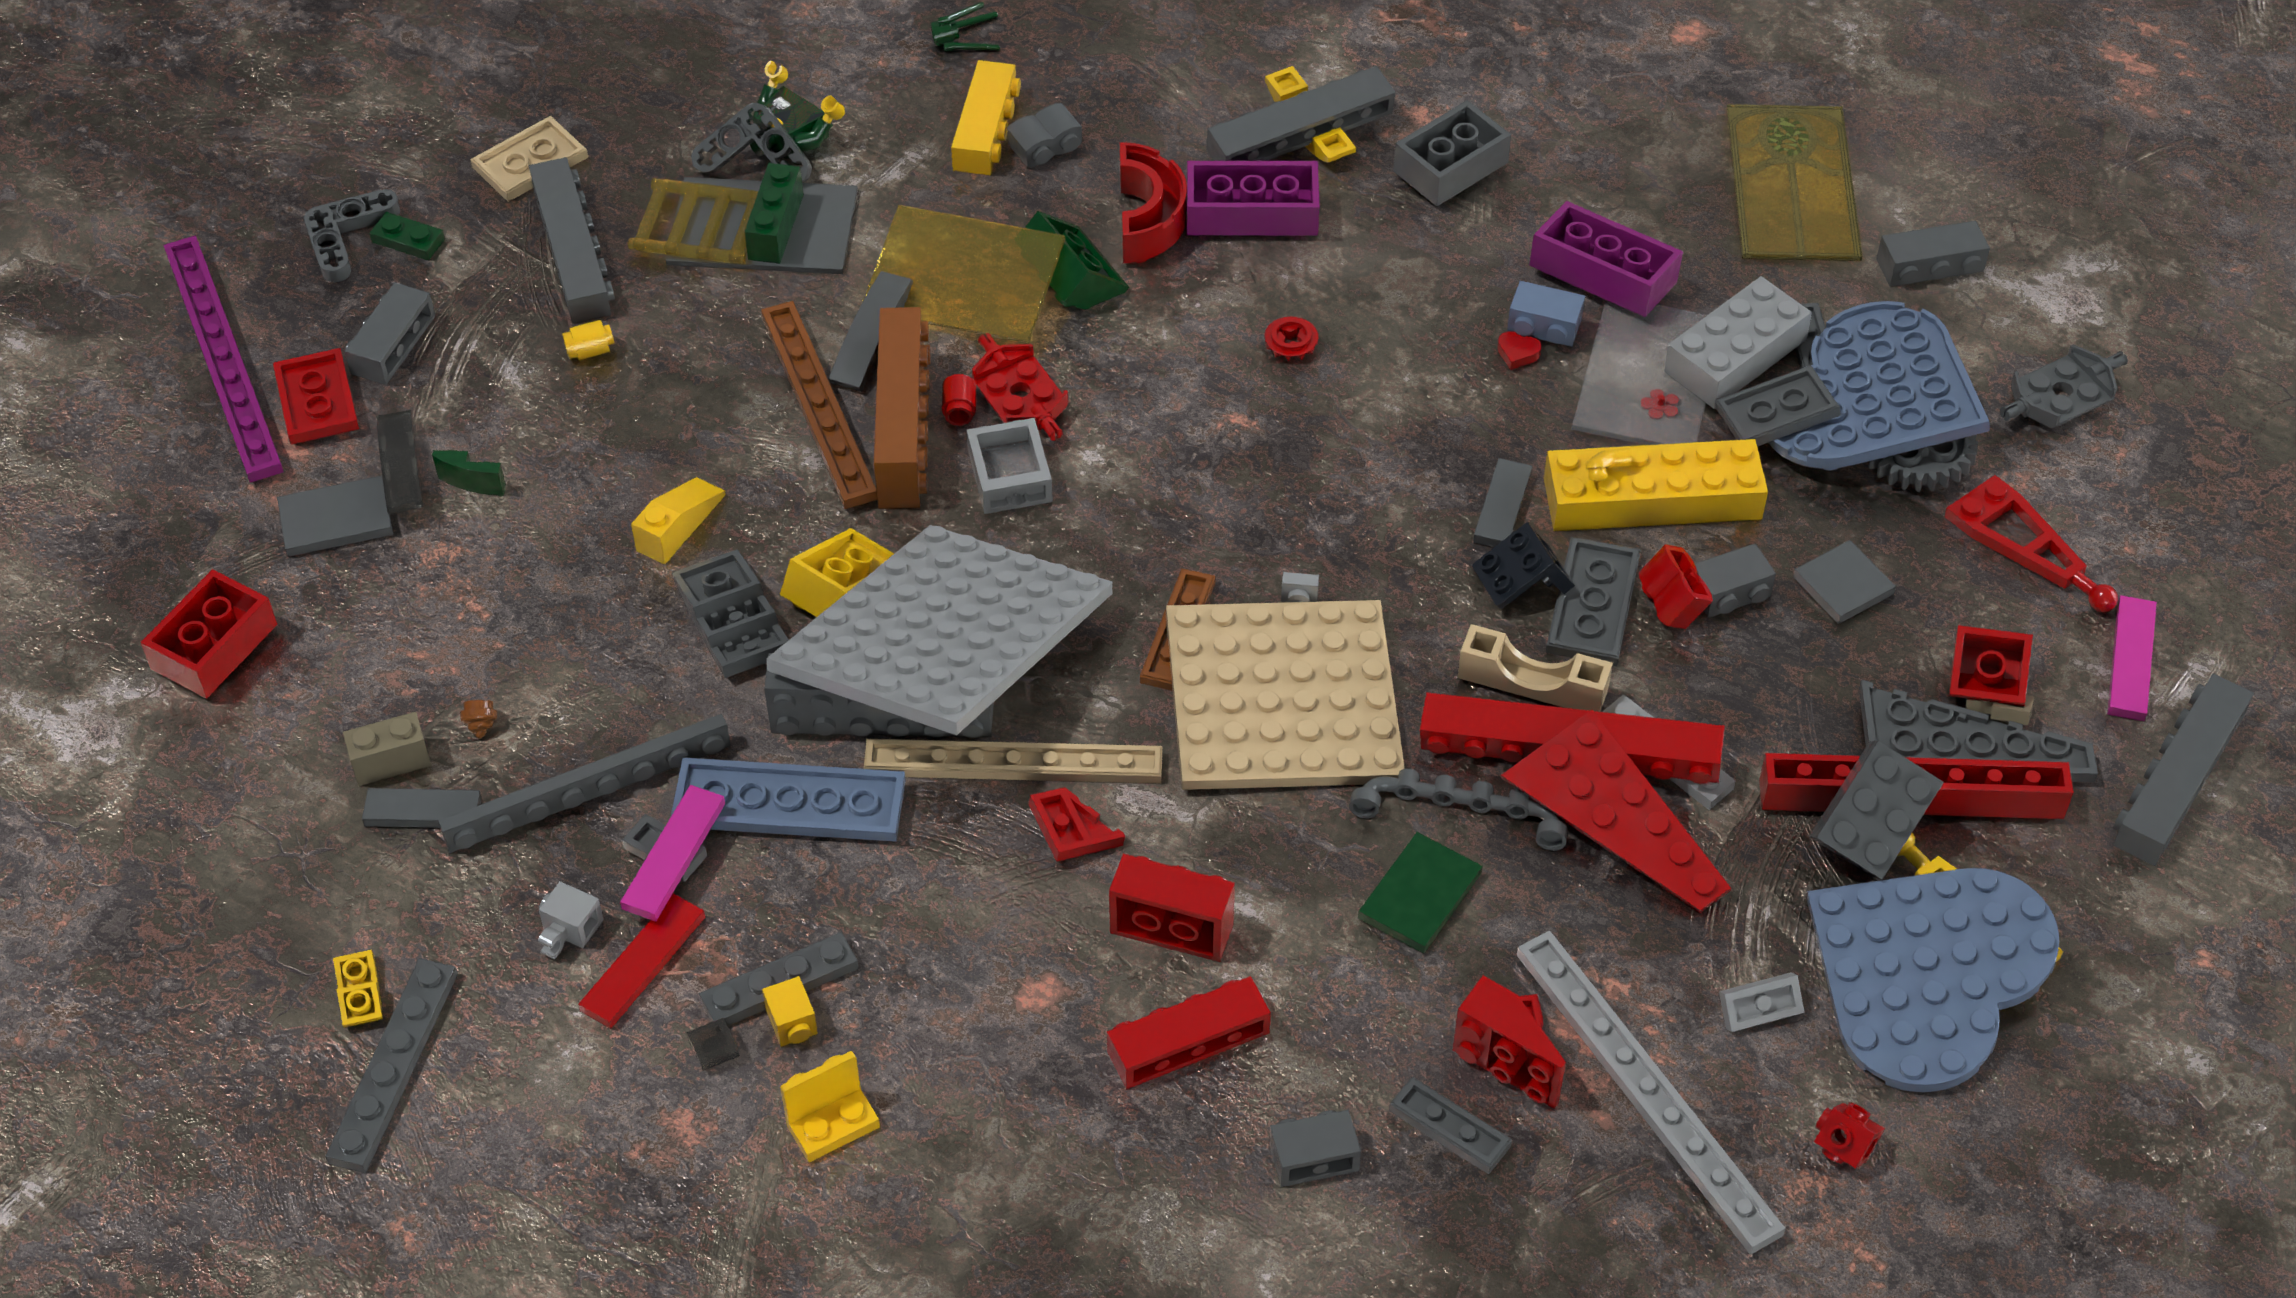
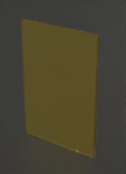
M898 205L865 297L881 271L913 280V284L904 307H921L922 321H928L930 325L981 335L990 333L992 337L1029 344L1066 238L1060 234Z

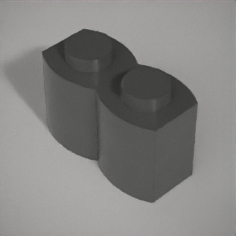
M1062 103L1052 104L1043 108L1035 115L1022 117L1007 127L1008 145L1026 167L1043 165L1054 155L1074 151L1082 143V126Z

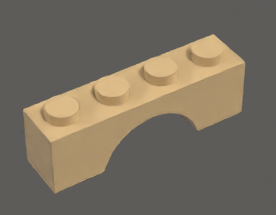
M1471 624L1460 652L1458 678L1564 708L1601 712L1609 688L1613 663L1579 653L1570 660L1561 663L1540 662L1519 652L1511 644L1506 633Z

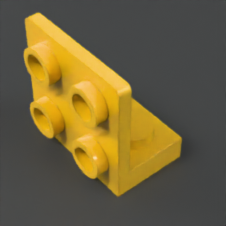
M853 1051L843 1055L832 1056L823 1065L806 1073H798L780 1086L787 1127L808 1163L880 1128L879 1118L861 1090L857 1058Z

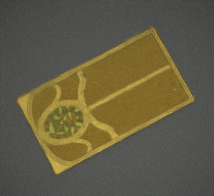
M1727 104L1726 111L1742 259L1862 261L1863 255L1843 107Z

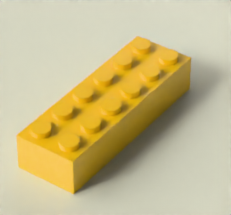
M1756 439L1547 451L1544 484L1553 531L1761 520L1763 518L1768 489ZM1630 449L1632 457L1631 466L1606 468L1608 473L1606 480L1591 481L1589 479V470H1586V464L1599 452Z

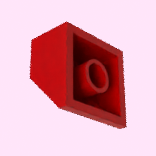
M1958 625L1954 642L1949 696L2025 706L2033 634Z

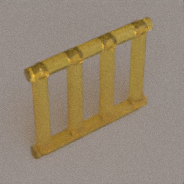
M652 179V195L635 238H629L628 249L731 264L746 263L744 231L758 191L670 179ZM666 193L684 194L667 242L649 239ZM698 196L715 198L716 201L699 246L681 244ZM729 201L748 203L731 250L712 248Z

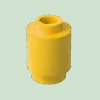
M601 320L569 328V332L562 333L569 360L573 358L583 360L610 352L609 345L615 344L609 324L603 326Z

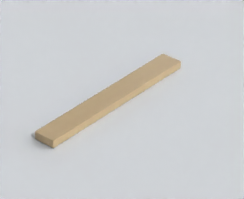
M867 739L863 769L904 771L905 777L1161 784L1162 746Z

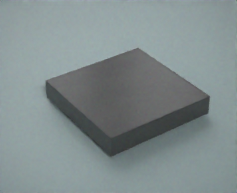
M1851 540L1796 568L1793 574V578L1838 624L1894 595L1896 586Z

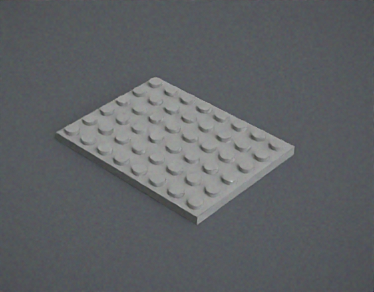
M929 525L766 658L767 671L958 735L1112 595V581L1099 578L1095 574L1083 573L1067 568L1063 564H1054L1041 560L1031 554H1022L1009 550L1002 545H993L977 540L970 535H961L948 531L941 526Z

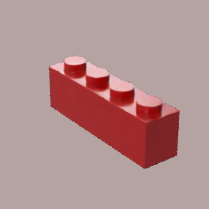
M1251 976L1241 980H1231L1224 983L1218 989L1205 994H1194L1182 1003L1169 1008H1158L1148 1016L1133 1022L1125 1021L1119 1023L1112 1030L1107 1031V1053L1127 1090L1270 1034L1271 1012Z

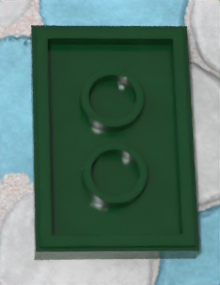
M1416 832L1358 911V919L1424 954L1482 874L1483 866Z

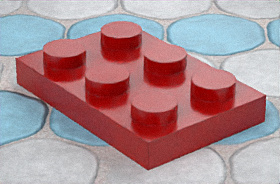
M341 348L273 362L287 434L291 445L359 430Z

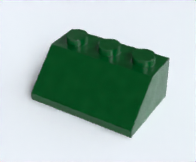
M1037 211L1015 239L1016 244L1023 251L1021 254L1023 259L1037 268L1039 271L1038 277L1056 292L1055 298L1068 308L1072 305L1086 310L1121 295L1129 289V286L1079 226Z

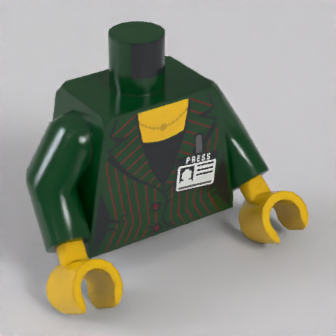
M769 61L765 66V74L770 79L768 85L764 84L757 103L767 106L802 152L819 148L822 142L829 137V131L833 126L832 120H838L844 116V106L837 102L833 96L829 95L822 100L821 109L784 86L777 89L778 84L787 80L788 71L781 65L778 73L774 74L777 70V64L774 61ZM754 111L753 123L759 124L765 132L775 127L773 124L771 127L765 126L761 121V116L764 113ZM780 134L773 135L768 142L769 149L776 153L780 152L785 145L784 139ZM755 141L750 144L751 149L756 155H764V152Z

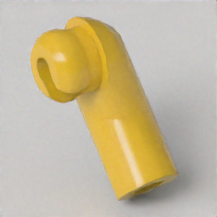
M1617 449L1599 452L1586 464V470H1589V479L1591 481L1606 480L1608 477L1606 468L1631 466L1630 449Z

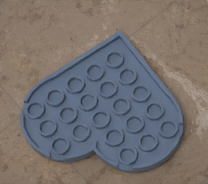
M1879 301L1854 306L1835 315L1826 322V328L1819 336H1815L1812 343L1811 366L1840 406L1841 416L1773 440L1769 444L1781 456L1797 464L1823 468L1825 470H1835L1989 432L1990 422L1950 334L1941 320L1925 309L1918 312L1905 308V303Z
M1966 868L1807 891V902L1841 1041L1847 1053L1858 1067L1864 1072L1868 1070L1875 1076L1885 1080V1085L1911 1092H1934L1957 1086L1974 1076L1995 1048L2000 1022L1999 1010L2018 1005L2036 994L2050 973L2052 974L2056 964L2059 949V931L2050 907L2029 885L2003 872L1983 868Z

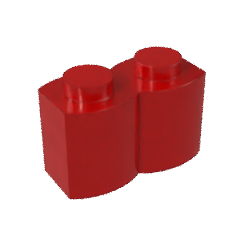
M1665 544L1639 571L1643 592L1653 599L1658 619L1668 627L1686 629L1713 601L1709 588L1697 574L1692 558L1682 547Z

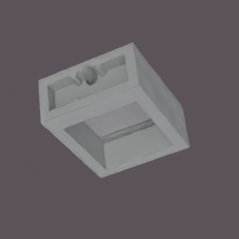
M1035 418L966 430L968 455L984 514L1053 502L1052 478Z

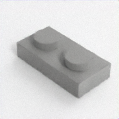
M1792 972L1719 991L1725 1027L1731 1032L1805 1013L1798 975Z

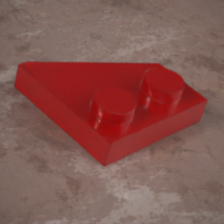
M1063 787L1030 795L1028 805L1056 862L1123 846L1125 840L1124 833L1119 828L1113 832L1099 821L1100 814L1090 806L1082 804L1079 798L1067 788Z

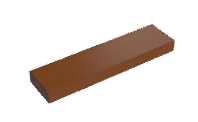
M1181 568L1167 605L1208 604L1216 583V576ZM1165 609L1141 671L1140 683L1173 691Z

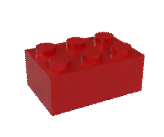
M212 569L140 643L151 670L207 699L278 624L268 597Z
M1123 853L1109 889L1110 933L1221 962L1234 925L1235 882L1228 881L1217 875L1208 876L1193 872L1183 866H1170L1152 861L1144 856L1135 857Z

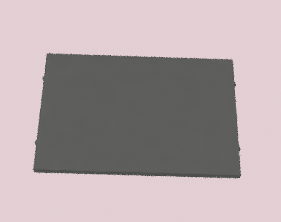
M684 177L669 242L666 265L843 274L848 254L847 249L853 215L856 208L858 186L802 183L804 195L781 263L777 264L748 260L744 231L762 181Z

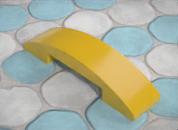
M1293 66L1265 76L1266 85L1274 102L1283 101L1297 96L1303 91H1308L1307 83ZM1341 127L1313 137L1312 143L1305 146L1313 155L1327 163L1356 152L1355 145Z

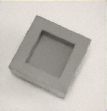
M1283 572L1281 602H1317L1319 575Z

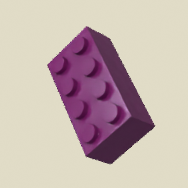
M1187 161V235L1318 236L1320 211L1318 161Z
M1566 201L1534 234L1529 266L1626 308L1633 313L1646 317L1677 283L1683 251Z

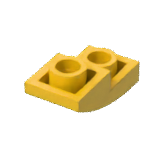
M372 949L334 957L333 963L338 986L336 990L343 1027L382 1020L381 996Z

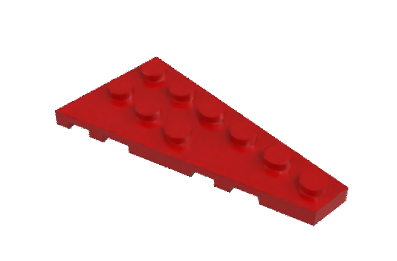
M1593 710L1587 712L1501 775V779L1523 791L1529 798L1554 812L1563 821L1609 852L1619 856L1628 865L1660 884L1662 888L1699 913L1731 891L1729 884Z

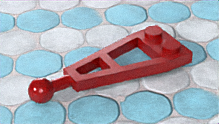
M1993 475L1946 508L1944 517L1969 537L2064 589L2071 584L2075 585L2088 595L2089 604L2095 611L2105 613L2111 611L2118 602L2116 590L2107 584L2097 585L2085 576L2087 565L2019 492L1996 475ZM2012 509L2033 531L2037 538L2023 547L1986 526ZM2049 549L2066 569L2039 555Z

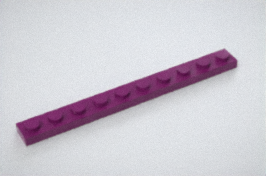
M196 235L164 244L167 258L249 482L283 473L280 459Z

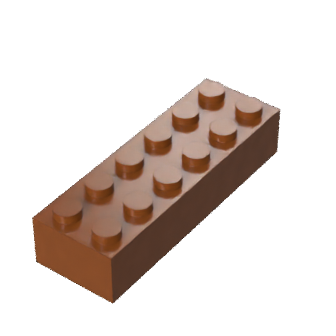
M921 307L880 308L874 471L878 509L920 508L921 494H927V473H921V471H925V467H928V448L922 447V445H925L926 441L929 440L928 421H923V418H927L929 415V395L923 394L930 390V370H924V367H928L931 364L930 344H924V342H929L928 321H922Z

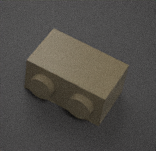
M416 712L343 732L358 787L432 766Z

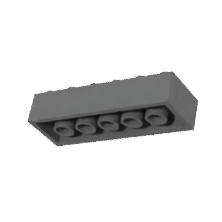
M766 670L764 690L771 733H781L784 735L819 734L822 736L846 734L857 736L892 735L895 737L929 736L933 738L942 736L992 737L994 702L958 735H954Z

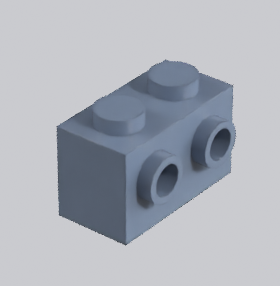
M1519 281L1509 310L1507 331L1573 347L1583 316L1585 295Z

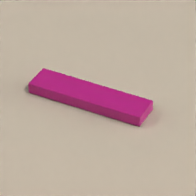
M2122 595L2119 597L2107 715L2145 721L2157 604L2155 601Z
M693 785L688 787L620 901L622 910L657 921L725 805L724 796Z

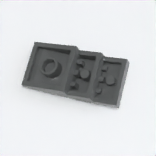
M738 549L671 573L693 622L725 678L767 663L768 653H774L789 640L778 624L774 609L763 595L760 581Z

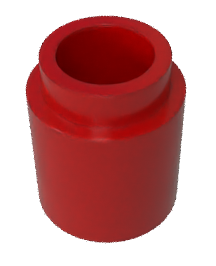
M964 374L951 375L942 383V413L946 421L952 425H966L971 422L976 413V382Z

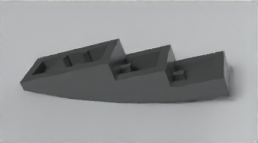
M883 271L880 272L859 308L840 348L828 378L831 384L863 392L872 366L877 367L880 308L904 307L913 284L912 279Z

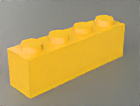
M978 60L951 146L953 171L991 175L994 163L1000 162L1002 150L1000 142L1006 141L1007 119L1013 118V98L1019 97L1021 79L1016 78L1015 64Z

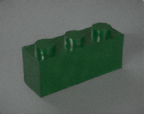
M768 163L744 231L748 260L781 263L804 195L801 168L799 166Z

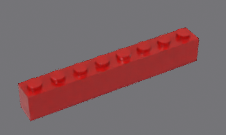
M1426 692L1420 725L1421 749L1429 750L1436 754L1450 752L1466 754L1472 758H1482L1485 756L1502 758L1508 762H1520L1589 712V710ZM1594 711L1643 775H1651L1663 780L1670 778L1686 779L1698 784L1708 782L1719 783L1724 725Z
M1765 753L1759 778L1762 810L1825 812L1860 756ZM1905 757L1944 782L1924 815L2064 819L2074 793L2069 762Z

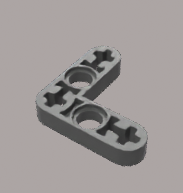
M750 103L697 145L691 155L692 163L697 170L705 173H714L755 141L771 163L790 165L786 160H782L781 163L778 161L787 155L794 163H802V183L806 182L812 173V166L804 153L767 106L759 103ZM753 111L763 112L761 121L767 127H771L772 124L775 127L765 132L759 124H751L750 121L753 120L751 113ZM730 129H736L740 134V142L735 147H728L724 141L725 133ZM775 134H780L785 142L784 148L778 153H773L768 146L769 139ZM717 141L718 146L726 154L723 156V153L717 152L711 157L713 162L711 166L705 163L702 164L701 161L704 159L702 153L704 151L708 153L714 152L718 147L713 143Z
M388 189L377 190L316 206L305 213L304 222L322 277L326 281L333 283L341 282L351 274V265L341 233L375 225L386 212L399 215L400 205L395 192ZM350 211H360V213L354 217L344 216L347 212ZM323 221L325 228L319 230L317 222ZM325 241L336 242L330 247H320V244ZM336 258L338 266L332 267L330 260Z

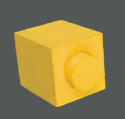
M800 976L762 989L765 1009L780 1047L791 1043H802L809 1037L818 1034L815 1013Z

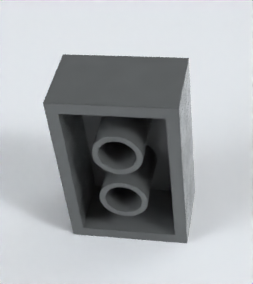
M1466 100L1396 142L1393 171L1434 205L1439 206L1507 164L1509 161L1511 134Z
M1870 741L1809 837L1869 876L1882 880L1944 782L1882 742Z

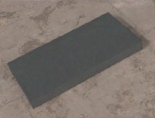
M1576 537L1570 538L1564 569L1575 586L1565 594L1560 590L1558 592L1546 653L1570 658L1579 653L1612 662V666L1618 665L1641 553L1640 549Z

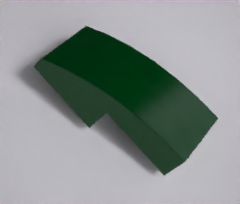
M433 450L432 457L437 476L440 480L466 491L504 496L506 484L501 463L471 462L468 451Z

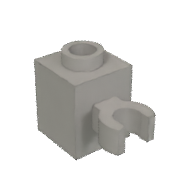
M559 881L553 891L543 897L539 905V914L544 929L538 938V943L544 945L541 949V954L555 959L560 954L565 941L584 948L604 920L599 898Z

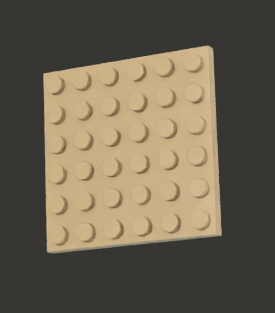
M1381 600L1166 605L1167 636L1182 790L1364 785L1369 780L1380 776L1398 778L1399 771L1405 769Z

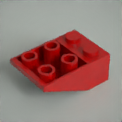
M1483 975L1458 1008L1452 1050L1465 1062L1477 1064L1491 1072L1500 1082L1510 1083L1524 1091L1533 1101L1545 1103L1555 1109L1559 1104L1566 1061L1520 997Z

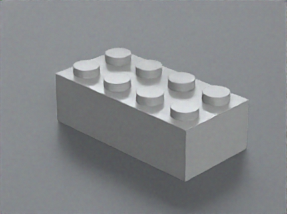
M1760 276L1670 342L1667 347L1664 372L1715 409V400L1737 393L1805 342L1808 336L1812 312Z

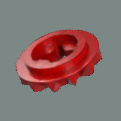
M1292 316L1279 318L1270 323L1265 330L1266 349L1272 350L1275 357L1285 356L1287 361L1293 356L1302 360L1305 354H1313L1315 346L1318 345L1317 329L1312 323L1303 318ZM1294 337H1297V342L1290 341L1289 343H1285V338L1291 340Z

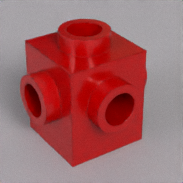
M1851 1102L1848 1105L1842 1103L1833 1107L1832 1110L1826 1108L1815 1125L1819 1133L1814 1142L1823 1148L1822 1153L1832 1161L1843 1164L1845 1161L1852 1167L1857 1168L1867 1162L1885 1128L1869 1119L1871 1114L1861 1106Z

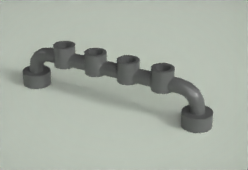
M1407 768L1399 771L1398 778L1380 776L1369 780L1363 787L1355 789L1350 799V811L1355 816L1365 819L1373 818L1378 814L1381 803V796L1378 792L1381 791L1394 792L1397 797L1403 800H1412L1416 796L1429 798L1435 804L1444 807L1450 806L1453 803L1469 805L1473 811L1479 813L1488 812L1490 809L1506 811L1514 819H1524L1528 815L1535 816L1543 820L1539 823L1536 834V842L1540 847L1554 851L1562 849L1566 845L1568 828L1560 821V817L1545 806L1531 801V798L1517 787L1511 789L1509 797L1495 795L1493 785L1485 781L1475 782L1472 785V790L1457 788V781L1452 776L1440 775L1435 779L1434 784L1420 782V774L1413 769Z

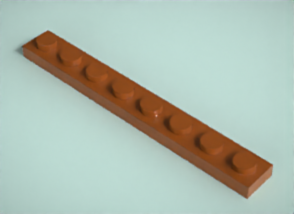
M789 301L761 309L763 322L844 509L876 501V487L794 302Z

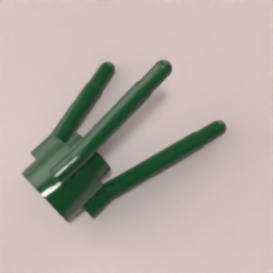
M979 2L948 16L939 17L938 21L930 22L935 47L943 45L944 51L955 49L999 51L1000 46L995 44L954 42L955 39H959L958 28L996 18L998 13L995 11L956 22L957 19L982 9L984 3Z

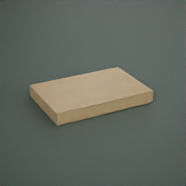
M549 116L470 160L472 168L509 202L533 189L528 165L567 157L571 168L587 159L588 152L552 116Z

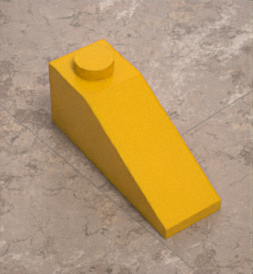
M696 477L653 499L631 523L636 551L665 565L726 495L725 490Z

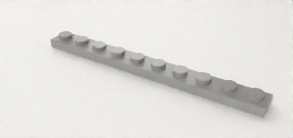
M1549 930L1519 946L1517 957L1748 1253L1751 1255L1783 1237L1786 1229L1552 932Z

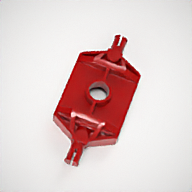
M985 333V336L982 334L978 339V343L986 351V354L972 368V379L976 382L980 392L1003 423L1035 418L1038 430L1044 429L1051 441H1055V436L1058 440L1062 436L1063 431L1054 420L1068 405V391L1065 390L1062 394L1035 358L1032 344L1000 346L997 345L990 333ZM1018 391L1028 393V395L1024 397L1012 394Z

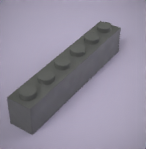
M1377 66L1360 70L1348 77L1330 81L1324 86L1310 91H1303L1297 96L1274 102L1265 108L1254 112H1247L1238 118L1221 122L1208 128L1206 151L1213 161H1267L1312 143L1313 137L1341 127L1343 131H1347L1392 114L1396 92Z
M567 157L528 165L533 190L572 324L611 315L609 301L615 300L611 281L604 282L603 279L608 277L604 258L597 259L596 256L601 254L597 235L590 236V233L594 232L590 213H583L588 208L584 192H577V189L581 188L577 169H570Z
M2214 673L2205 686L2200 683L2197 685L2189 701L2193 707L2191 710L2186 708L2182 710L2174 728L2178 729L2176 735L2168 733L2159 750V753L2163 754L2161 760L2152 759L2144 775V778L2148 779L2145 786L2140 783L2137 784L2128 802L2133 805L2130 811L2123 808L2117 817L2113 829L2119 832L2113 846L2156 866L2244 718L2254 692Z

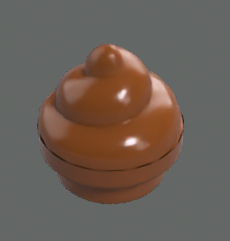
M490 700L465 701L463 703L464 710L460 711V720L462 724L468 727L472 734L480 739L486 735L487 729L493 726L494 721L497 719V710L494 709L493 701Z

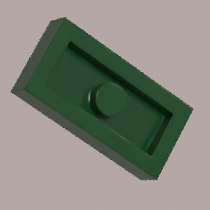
M389 212L382 216L369 233L372 243L428 261L445 240L442 229Z

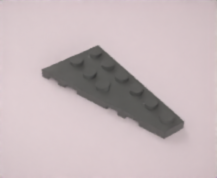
M1865 680L1860 682L1859 694L1866 746L1870 741H1880L1904 757L2069 762L2072 782H2095L2098 771L2093 743L2049 731L2044 734L2022 729L2023 724L2009 721L2008 725L1988 720V714L1934 699L1924 702L1907 697V692L1894 689L1893 693L1873 688L1874 683Z

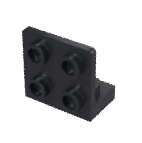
M1528 521L1472 565L1488 594L1499 609H1503L1540 579L1548 587L1554 584L1563 594L1575 586L1549 544Z

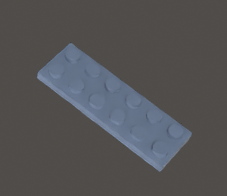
M682 758L671 816L688 787L693 785L724 796L725 805L710 830L896 842L906 781L905 772Z

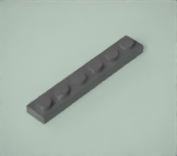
M422 958L418 959L325 1157L329 1165L361 1173L367 1172L458 974L455 966Z

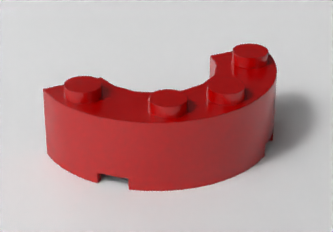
M1120 142L1121 193L1135 195L1147 202L1135 210L1122 212L1123 263H1143L1168 250L1182 235L1187 221V183L1178 164L1173 159L1168 161L1161 157L1159 150L1137 143Z

